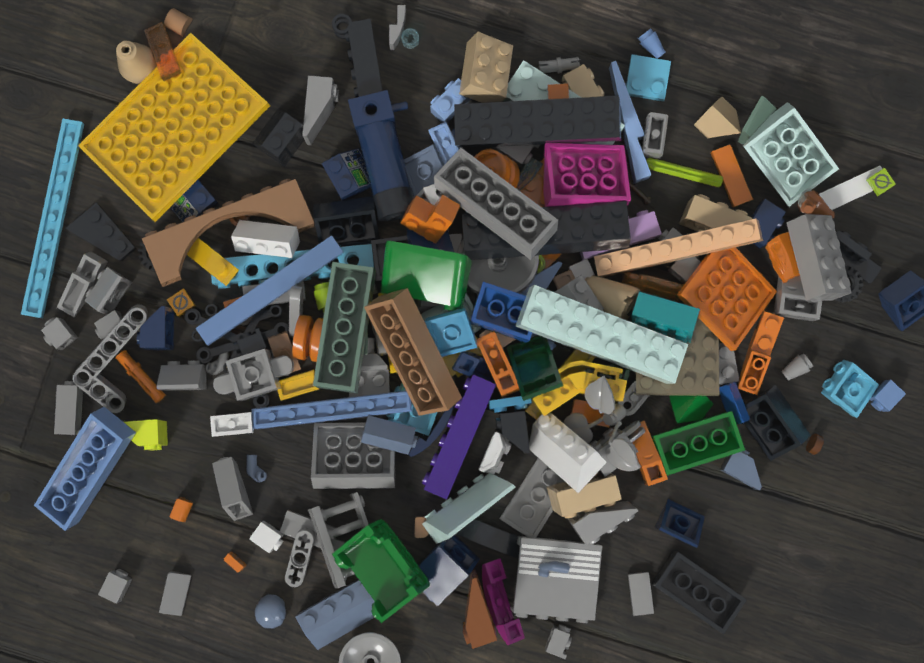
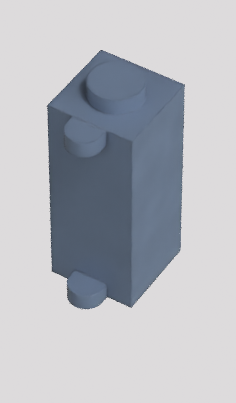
M368 415L361 443L408 455L410 449L415 448L418 436H414L415 427Z

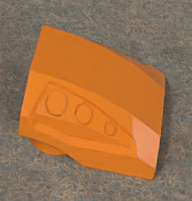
M789 232L780 234L769 241L765 248L769 253L773 268L782 282L786 283L789 279L800 276Z

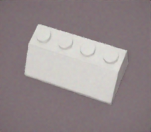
M548 413L544 417L541 415L533 423L529 450L577 493L607 463L595 449L552 413Z

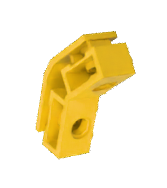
M586 361L567 363L558 369L559 373L566 369L581 366L594 369L593 374L585 371L569 374L562 379V387L538 395L532 400L544 417L577 394H585L586 387L600 378L597 377V372L615 375L614 380L607 379L612 390L614 400L622 402L627 380L619 379V374H622L623 369Z

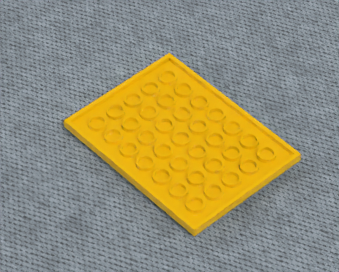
M190 33L78 146L156 222L270 105Z

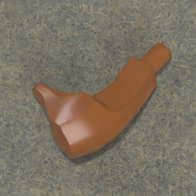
M815 190L808 191L799 197L798 208L800 212L813 215H831L832 219L835 217L834 211L829 208Z

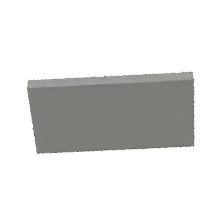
M537 458L499 519L527 537H537L553 512L547 486L565 481Z

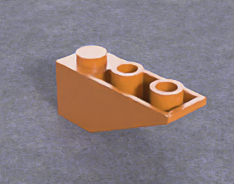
M642 421L640 422V427H644L646 431L632 443L639 451L636 453V456L641 465L639 469L644 483L650 486L668 480L646 423Z

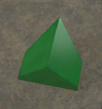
M669 395L677 424L703 419L713 405L707 396Z

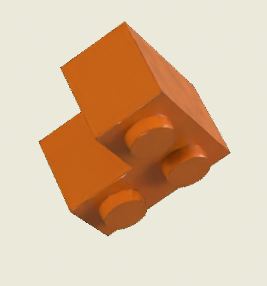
M442 194L436 204L432 205L416 195L409 204L400 223L436 244L453 223L460 204Z

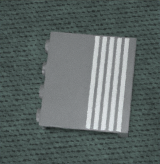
M518 536L517 544L520 545L514 607H510V610L516 613L517 617L527 618L529 614L536 615L537 619L547 620L548 616L556 617L558 621H568V618H573L579 623H588V620H595L602 545L597 543L585 545L584 542ZM558 561L568 563L570 569L567 574L549 571L548 577H542L538 575V567L541 563Z

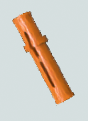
M123 350L116 356L115 359L126 369V373L138 382L155 403H158L166 396L162 390L157 389V385L143 371L139 362L136 363L126 350Z

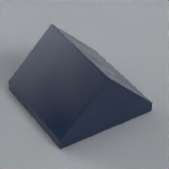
M668 499L654 528L697 548L705 516Z

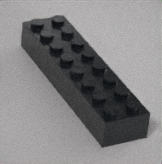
M619 95L454 104L455 146L459 149L543 145L545 143L621 141Z
M626 201L542 207L558 219V228L536 255L629 248L631 236ZM462 213L465 255L471 260L525 256L471 214Z

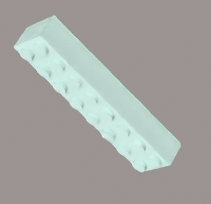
M536 285L529 287L516 323V327L666 384H675L688 344Z

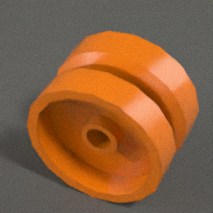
M492 149L482 150L475 155L474 158L517 188L520 180V170L512 158Z
M300 315L298 317L292 347L294 359L306 360L310 355L311 361L317 362L323 318L318 317L314 323L311 316Z

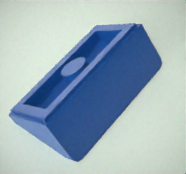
M736 382L719 387V395L725 410L733 412L736 424L750 420Z

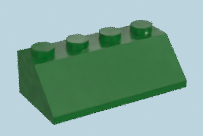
M726 411L651 436L666 475L745 451L732 411Z

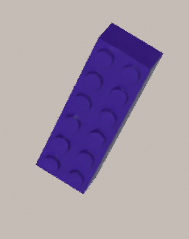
M473 375L472 378L467 377L463 387L466 390L465 395L455 405V408L458 409L456 416L451 415L447 424L450 430L447 435H442L438 445L442 447L440 453H435L430 463L434 467L431 473H426L422 482L425 485L424 490L444 499L448 498L496 384L476 375Z

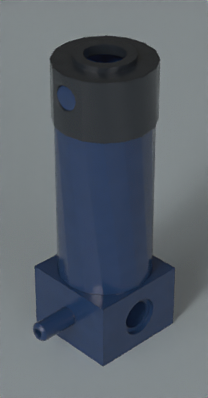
M388 90L349 99L348 103L354 127L359 137L378 221L400 220L414 199V195L410 187L393 112L408 109V104L404 101L391 105Z

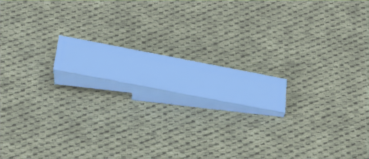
M614 61L611 62L609 71L614 94L620 97L621 123L625 125L622 132L633 183L636 184L649 179L651 176L639 144V140L644 137V132L617 62Z

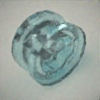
M408 28L402 32L401 40L406 48H414L418 45L419 34L415 29ZM408 34H412L415 41L412 40V43H409L405 37H409Z

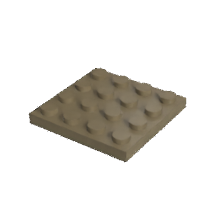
M698 318L691 343L686 342L688 347L675 384H666L636 372V395L719 396V338Z

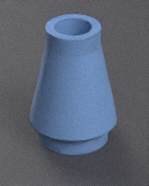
M651 28L638 38L641 42L639 44L656 59L666 52L656 31L653 32Z

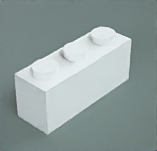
M243 220L238 222L231 236L235 251L293 258L300 243L298 229L295 226Z

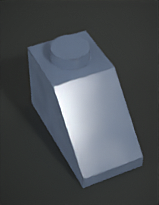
M745 450L727 456L720 470L751 488L760 490L762 487L754 459L748 456L749 452Z

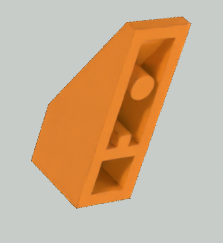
M495 331L476 339L502 399L520 391L515 374Z

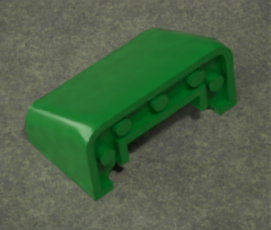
M387 241L384 254L381 294L385 295L408 288L413 299L443 305L444 310L447 311L462 309L472 260L460 253Z
M382 519L368 524L332 553L337 566L344 569L351 568L375 601L372 603L371 612L381 623L430 586L426 575L391 527Z

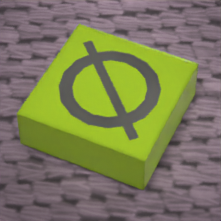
M885 168L866 179L877 196L896 185Z

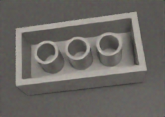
M805 214L787 222L806 301H832L851 294L850 281L845 270V262L842 258L840 242L837 239L832 216Z

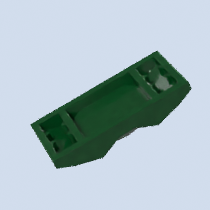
M536 335L531 337L527 343L521 341L507 347L523 401L563 386L547 338Z

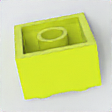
M156 419L124 422L136 432L131 441L137 446H143L144 450H162V446H168L167 421Z

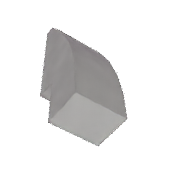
M93 252L85 253L76 272L71 274L57 308L76 317L85 304L87 291L92 286H95L99 273L105 269L108 261Z

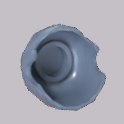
M269 594L262 597L255 608L257 622L262 627L271 629L283 623L286 617L283 599L277 595Z

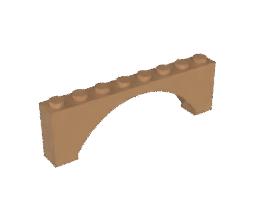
M285 179L279 182V185L276 187L267 186L261 189L258 194L253 195L250 193L244 195L240 201H228L219 209H208L201 216H190L184 219L183 223L178 225L172 223L165 226V230L160 232L155 230L145 234L146 237L142 238L162 287L182 280L180 276L182 265L191 246L207 229L223 220L238 216H259L275 220L287 226H295L298 229V233L313 228V218L296 179Z

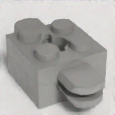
M269 349L255 351L225 361L229 373L217 376L214 379L213 387L219 394L235 392L237 401L247 400L281 389L278 378L292 373L294 362L290 357L284 355L272 359Z
M637 420L624 430L618 429L614 440L617 438L625 439L631 444L635 453L639 451L632 442L643 435L646 430L644 427H640L641 423ZM613 428L606 430L600 440H594L589 443L607 462L598 471L605 477L616 469L609 462L605 452L610 446L608 441Z

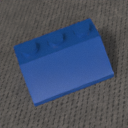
M483 282L470 317L471 325L492 332L495 331V333L526 343L530 341L532 332L516 327L526 296Z

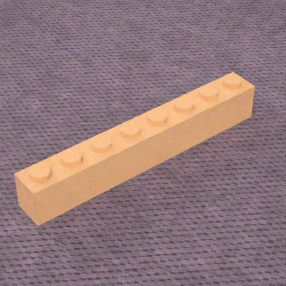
M751 219L594 256L598 276L608 277L761 242L763 238L759 220Z

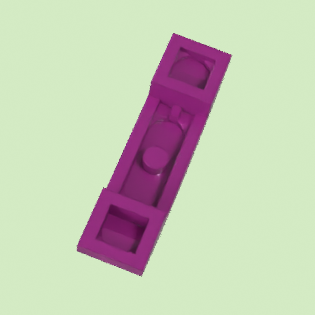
M499 558L482 565L483 589L493 622L505 643L510 645L524 639L525 636L519 618L514 619L510 610V604L502 582L503 579H506V575Z

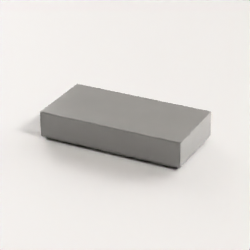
M649 572L628 574L633 616L654 614Z

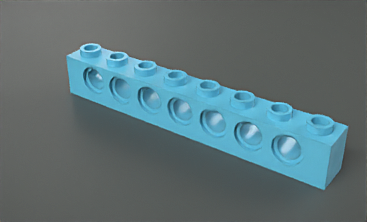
M372 244L340 247L344 253L336 258L339 260V263L348 264L349 259L356 256L359 258L357 265L374 267L375 269ZM310 250L295 251L293 258L263 254L225 258L239 269L238 274L232 278L227 286L211 275L212 284L220 289L230 288V284H238L239 287L249 286L250 282L261 284L274 275L269 273V267L272 264L278 265L277 272H279ZM327 264L304 281L311 280L313 276H319V279L330 278L331 268ZM257 266V274L250 276V267Z

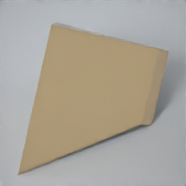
M723 97L717 100L694 124L707 138L741 133L737 111Z

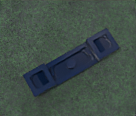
M467 351L460 353L452 367L454 371L469 377L476 375L496 384L482 355ZM518 391V392L514 393L513 395H516V396L519 397V396H521V393H520V391Z
M453 406L444 412L427 441L420 437L418 438L416 446L411 449L408 454L412 457L419 454L438 438L448 423Z

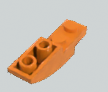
M763 311L757 329L755 328L739 378L738 389L755 395L758 394L784 317Z

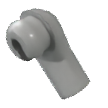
M230 352L220 354L216 361L208 363L205 367L206 372L211 375H217L222 372L223 365L229 359Z

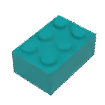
M639 292L632 313V323L681 342L691 343L700 309Z

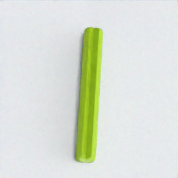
M650 157L646 159L649 170L715 187H720L723 182V177Z

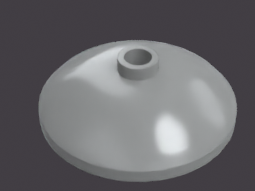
M374 632L362 633L350 639L343 647L339 657V663H367L369 658L374 659L375 663H401L400 654L395 644L386 636Z

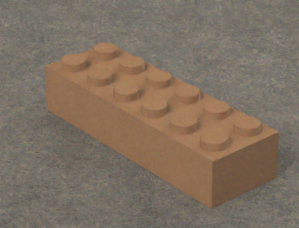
M408 288L378 296L367 304L364 308L418 415L447 411L454 406L462 397Z

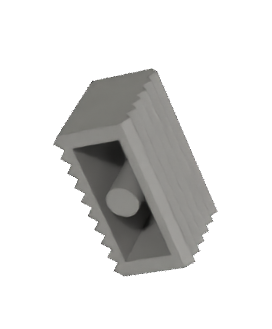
M650 112L644 123L642 152L644 157L660 159L664 151L668 115Z

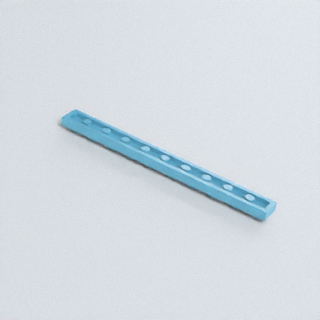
M62 119L23 301L22 315L42 319L44 317L79 152L78 145L81 143L84 123L80 121Z

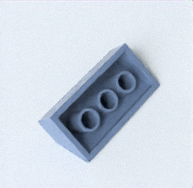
M359 579L301 611L295 618L305 636L319 650L373 619L374 616L371 610L372 603L375 601Z

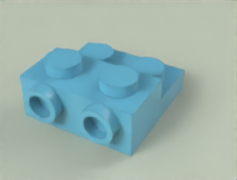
M843 360L835 365L833 376L824 381L822 385L824 389L821 393L851 416L857 418L879 384L853 362Z
M401 383V386H397L394 392L406 391L403 383ZM412 403V412L386 414L389 417L388 421L415 427L416 432L429 436L437 412L419 416Z

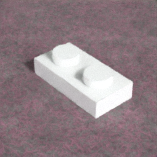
M252 412L210 416L212 437L254 433Z

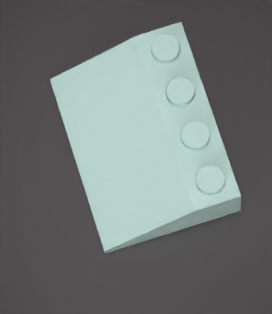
M788 102L771 114L743 145L788 206H791L799 200L800 196L811 191L839 169L797 110Z
M491 473L486 476L480 474L472 480L475 483L470 488L466 485L457 492L459 496L454 500L450 497L443 502L441 510L438 512L433 510L425 516L426 521L422 525L435 543L438 544L451 538L512 491L515 486Z

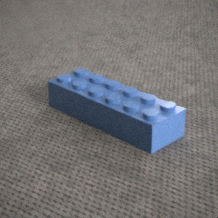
M105 407L91 413L34 506L64 531L79 523L136 432Z

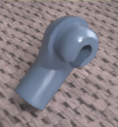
M247 455V474L254 481L260 483L266 480L267 474L257 466V455Z
M558 561L541 563L538 567V575L548 577L549 571L567 574L570 566L568 563Z

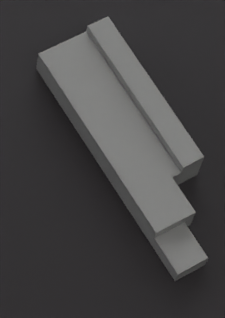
M287 510L279 533L295 538L301 529L309 528L315 534L314 546L321 548L311 518ZM325 524L327 529L332 530L336 528L331 525ZM304 534L301 537L303 538V542H307L308 540H310L307 538V534ZM333 538L331 541L333 549H339L345 543L336 538Z

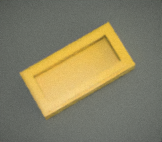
M315 370L279 380L281 389H278L280 400L283 401L319 390L320 388L313 386Z

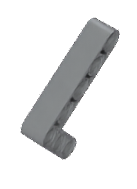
M141 304L134 305L80 364L73 375V381L80 389L112 413H118L123 410L126 396L99 373L146 321L148 311ZM136 310L141 311L143 318L135 319L132 312ZM119 327H128L130 333L126 335L121 334ZM112 341L115 343L116 348L110 350L106 347L105 343ZM95 356L100 357L102 364H94L92 358ZM79 372H85V373H87L88 376H89V379H87V380H82V379H80L78 373H79ZM102 385L105 388V392H97L95 386ZM118 398L121 404L118 406L113 405L111 399Z

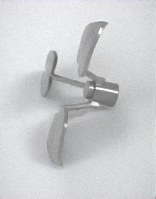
M602 376L586 387L585 398L591 408L599 409V413H604L603 417L588 424L583 414L572 413L565 418L564 424L586 443H590L593 439L591 427L602 421L606 425H615L608 441L610 446L605 451L609 462L620 470H638L641 465L631 444L622 438L614 440L619 426L622 425L620 420L626 416V410L622 405L615 404L606 377Z

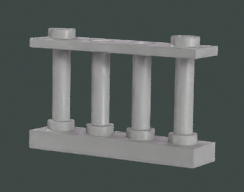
M358 492L350 494L352 501L330 509L320 510L319 506L308 509L334 588L345 586L344 580L354 575V572L351 568L340 569L337 566L332 555L337 549H333L331 541L337 536L359 528L363 529L368 525L363 509L365 503L363 497L358 495ZM355 508L358 517L357 521L332 530L326 528L324 521H327V518Z

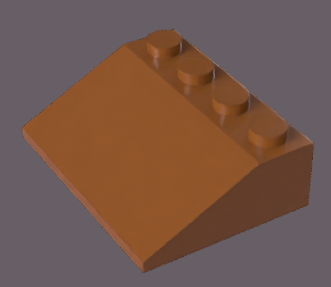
M475 569L472 570L470 575L465 621L463 622V635L466 644L471 643L472 649L497 641L495 626Z

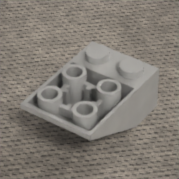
M778 276L773 314L808 321L819 320L822 301H806L800 276L789 279L786 283H783Z
M629 501L616 502L615 505L604 507V505L598 506L592 512H578L577 516L567 519L584 544L592 545L600 540L601 535L616 530L618 528L617 525L621 522L633 519L638 509Z

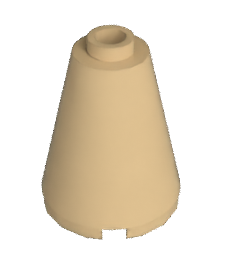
M122 41L116 48L119 72L126 80L132 83L140 84L158 66V59L153 50L148 46L131 41Z
M595 275L587 277L585 281L604 308L603 311L628 320L630 316L627 314L630 310H634L640 289Z

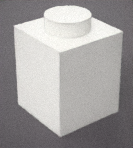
M262 521L250 537V540L268 553H271L273 550L277 551L284 542L281 540L284 534L279 533L280 531L266 521Z

